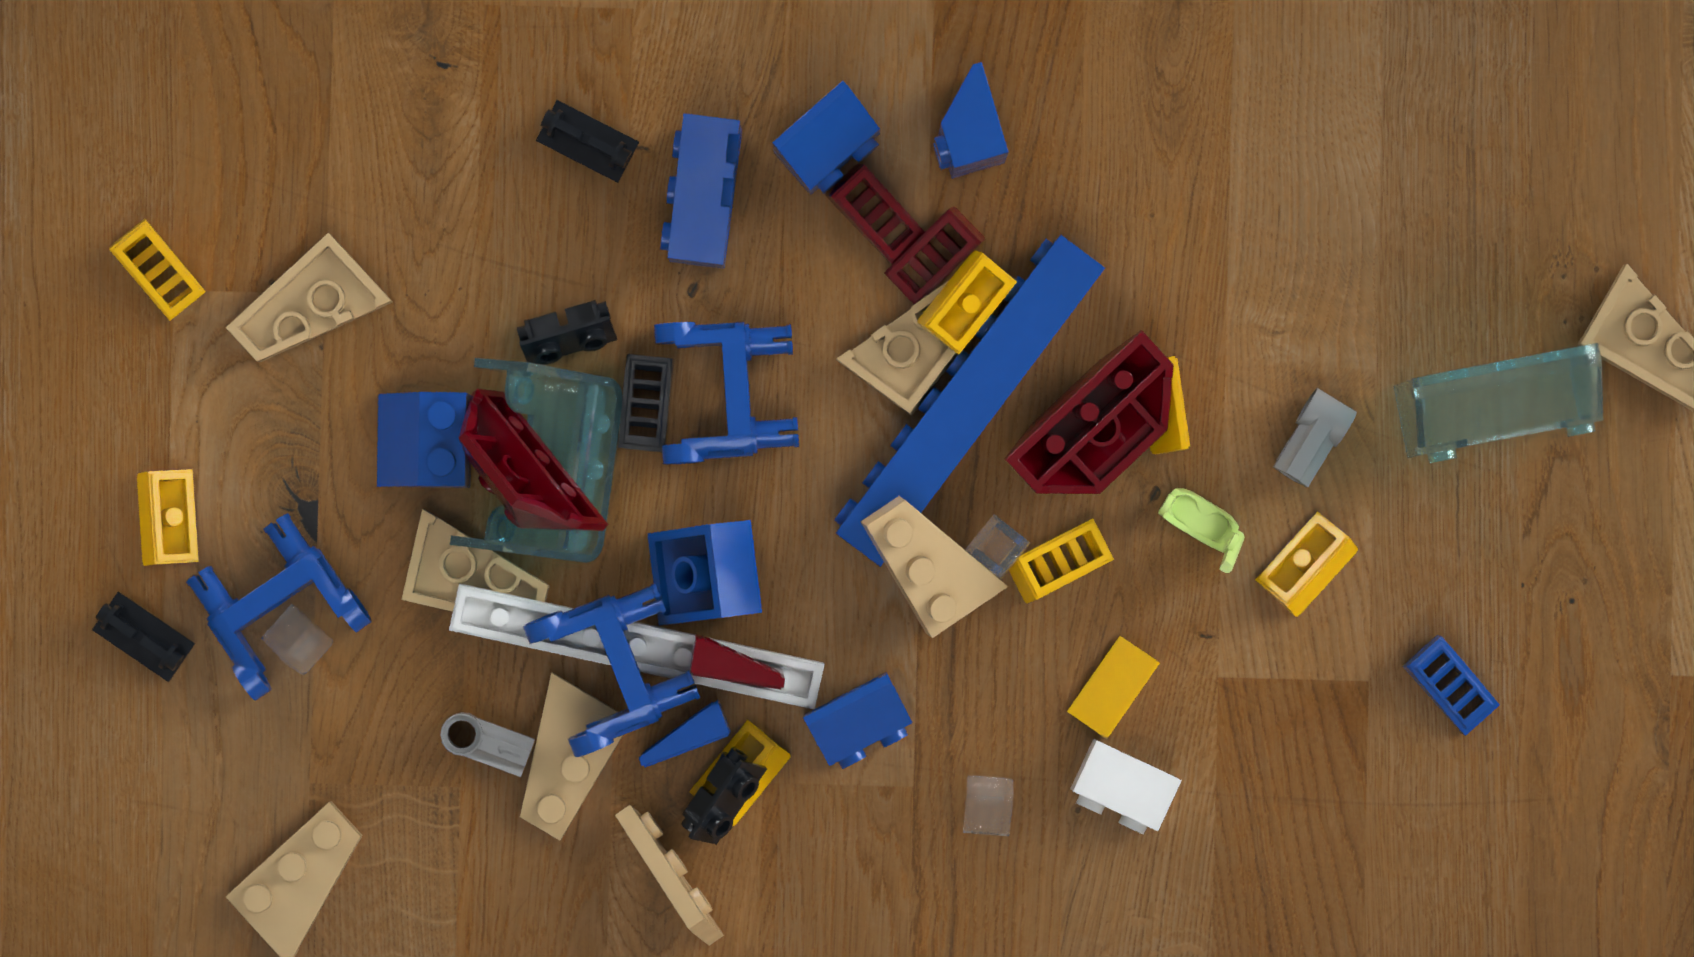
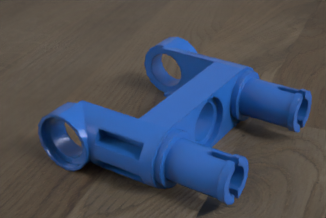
M673 322L654 325L655 344H675L677 349L722 346L728 436L681 439L682 444L663 445L662 459L664 465L705 462L704 459L753 456V454L758 453V449L799 447L798 434L779 435V432L798 431L797 417H793V419L756 421L755 416L751 417L747 361H752V356L793 355L792 341L773 342L774 339L792 338L791 324L762 328H750L749 324L744 322L696 325L695 322Z
M289 513L276 519L286 537L276 523H270L263 529L287 562L284 565L285 570L242 599L238 600L236 598L233 600L213 571L212 566L204 568L198 572V576L193 575L186 581L208 612L209 616L206 618L208 621L207 625L234 663L232 669L237 679L255 701L270 692L272 688L263 674L266 668L241 631L314 582L338 618L342 616L356 633L372 622L361 601L350 588L346 589L321 550L315 546L310 548L291 520Z
M655 583L619 599H616L615 595L611 597L607 595L564 613L557 611L523 626L529 644L547 638L550 639V642L595 625L627 704V709L586 725L587 729L570 737L568 741L574 757H580L602 749L613 743V739L658 722L659 718L663 717L661 712L701 698L696 685L677 691L694 684L690 670L653 686L649 682L645 684L624 631L628 630L627 625L666 611L662 598L645 605L642 604L660 596Z

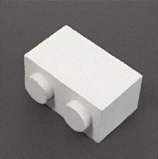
M1093 739L1070 789L1079 794L1076 801L1077 804L1098 814H1102L1105 807L1122 814L1118 823L1144 835L1147 827L1156 831L1159 830L1182 780Z

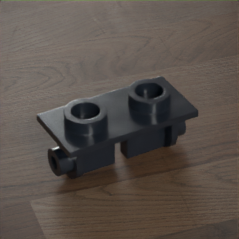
M556 100L552 110L546 112L540 125L542 129L536 139L537 142L617 183H619L639 144V141L559 100Z
M595 299L566 308L568 324L560 326L556 312L524 320L525 325L517 327V332L520 339V347L528 365L552 364L560 360L562 356L579 351H596L603 348L607 343L618 340L610 320L611 316L606 301L597 304Z
M119 591L110 604L105 603L96 615L98 621L92 631L167 682H170L196 644Z
M732 747L728 753L723 752L706 778L717 788L715 793L713 794L706 787L701 786L682 813L685 818L681 825L691 832L688 837L693 840L717 845L719 840L731 830L733 820L746 800L750 799L757 791L759 781L767 768L747 762V755L735 747Z

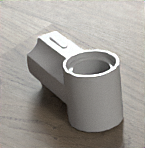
M1316 388L1301 410L1295 422L1298 426L1286 442L1273 468L1294 482L1306 488L1309 487L1332 447L1338 446L1357 415V411Z
M465 712L456 713L449 717L443 724L440 734L442 744L449 752L470 758L521 777L535 741L534 738ZM456 721H467L475 728V740L469 746L460 747L453 744L450 740L449 730Z

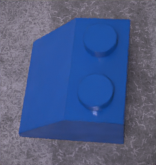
M982 62L972 65L941 122L939 136L934 137L935 143H933L939 168L940 170L948 168L951 179L1004 164L1009 153Z
M842 81L772 142L773 152L810 195L818 188L824 194L844 177L840 169L852 158L860 163L879 146L875 138L880 135V128L849 86Z
M466 392L378 394L377 487L471 488V463L468 461L459 441V435L471 395Z
M751 520L707 524L647 534L653 583L656 584L660 596L656 597L655 600L662 598L666 609L663 613H657L659 626L762 613Z
M887 672L803 716L828 765L831 766L839 762L842 769L867 757L863 750L867 746L880 740L884 748L908 736L905 727L913 723Z

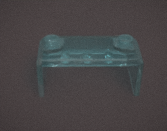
M1598 343L1426 375L1393 386L1407 459L1427 454L1429 463L1457 458L1455 450L1457 448L1566 428L1568 437L1596 432L1594 422L1604 420L1602 359Z
M475 358L474 367L507 373L505 398L510 409L516 413L528 415L527 422L607 522L623 398L619 384L609 377L529 362ZM501 505L491 512L487 520L484 540L452 535L450 538V545L588 563L595 560L601 553L606 528L603 531L522 529L509 521L504 513L506 508Z

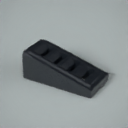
M627 354L618 448L662 452V446L666 445L674 359ZM636 370L662 372L661 381L635 379ZM634 389L660 391V400L634 398ZM632 407L659 410L658 419L632 416ZM630 426L656 428V438L630 435Z

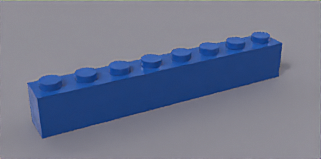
M1060 235L1054 244L1047 238L1030 259L1036 265V268L1026 281L1019 275L1015 279L1017 283L1004 298L1009 304L998 318L993 314L990 315L975 334L981 341L969 355L962 350L946 372L953 377L942 392L936 387L931 390L918 408L925 414L914 429L906 424L890 445V447L897 451L886 466L879 461L862 482L869 489L859 503L850 498L834 519L835 522L841 525L836 534L879 567L882 566L884 561L861 521L898 496L905 499L920 513L924 510L1104 271V266L1064 236Z

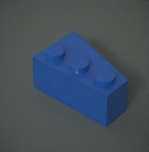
M683 113L682 131H675L672 158H678L677 176L669 177L666 203L673 204L671 223H663L660 246L661 250H668L667 258L669 262L725 269L742 139L740 120Z

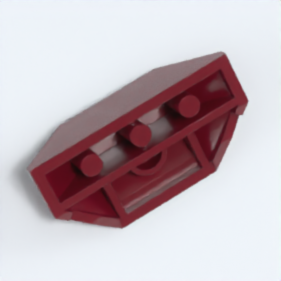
M1140 330L1100 359L1041 414L1004 458L1005 461L1037 494H1100L1168 430L1173 363Z
M477 388L471 394L459 441L468 461L479 474L478 480L487 491L496 495L506 508L504 513L510 522L522 529L603 531L609 525L503 391Z

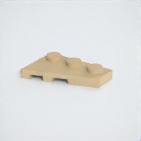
M327 233L225 328L260 363L391 304L393 301L335 238Z
M1624 264L1579 341L1578 346L1694 412V338L1688 331L1685 332L1667 312V307L1656 295L1653 296L1642 284L1633 269L1628 264Z
M947 282L911 306L909 311L887 326L884 325L875 331L869 339L856 348L848 350L837 358L839 363L911 416L958 355L917 323L919 317Z
M900 496L861 521L925 633L931 638H934L1008 587Z
M422 509L401 600L453 612L459 584L546 602L550 585L426 509Z
M553 672L550 676L520 817L560 841L622 736L613 739V743L587 755L574 757L568 739L585 731L587 724L619 711Z
M330 801L234 888L226 898L279 957H295L306 934L314 924L320 909L363 835L337 806Z
M631 805L617 813L615 816L687 928L709 946L723 937L724 934L709 914L713 909L698 887L692 889L683 876L688 872L687 868L673 849L667 852L658 838L663 835V832L648 811L641 815Z

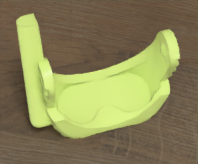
M1175 488L1168 494L1158 514L1173 526L1203 544L1224 553L1219 570L1230 573L1245 538L1244 534L1238 530L1239 525L1230 514L1198 494L1184 488Z

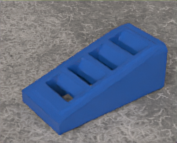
M1436 635L1402 666L1464 736L1500 706L1442 636ZM1442 655L1446 662L1428 677L1423 670ZM1454 669L1459 675L1440 691L1435 684L1449 671ZM1466 682L1470 689L1451 705L1446 698ZM1478 696L1483 702L1463 719L1458 712L1474 697Z
M720 701L711 702L645 750L639 757L641 766L646 768L730 736L731 730Z

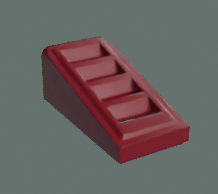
M856 164L825 194L833 205L890 264H893L925 233L864 164ZM862 181L867 187L849 203L845 197ZM876 196L880 201L862 217L858 211L872 197ZM889 209L893 215L875 231L871 225ZM902 223L906 229L890 245H887L883 239Z
M953 206L892 264L884 274L913 304H916L929 295L985 240V237ZM948 224L967 242L963 248L944 230ZM936 237L953 255L949 261L930 243L932 239ZM920 251L940 269L935 275L916 256ZM907 264L927 282L922 288L902 269Z
M695 635L690 673L693 676L780 690L784 688L785 677L779 670L708 637Z

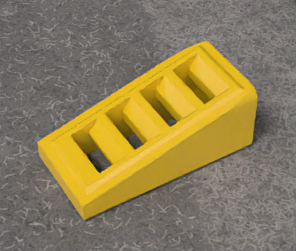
M145 218L109 247L112 254L169 321L206 292ZM147 236L152 243L131 259L126 252ZM160 251L164 258L143 274L138 267ZM172 266L176 273L155 289L151 281L168 267ZM184 280L189 287L171 302L167 303L162 296Z
M1092 518L1006 562V566L1025 603H1030L1113 561L1114 558ZM1080 535L1083 536L1094 558L1087 562L1076 540V537ZM1063 544L1066 545L1077 567L1071 570L1059 547ZM1047 552L1060 576L1054 579L1042 556ZM1031 561L1042 586H1039L1028 562Z

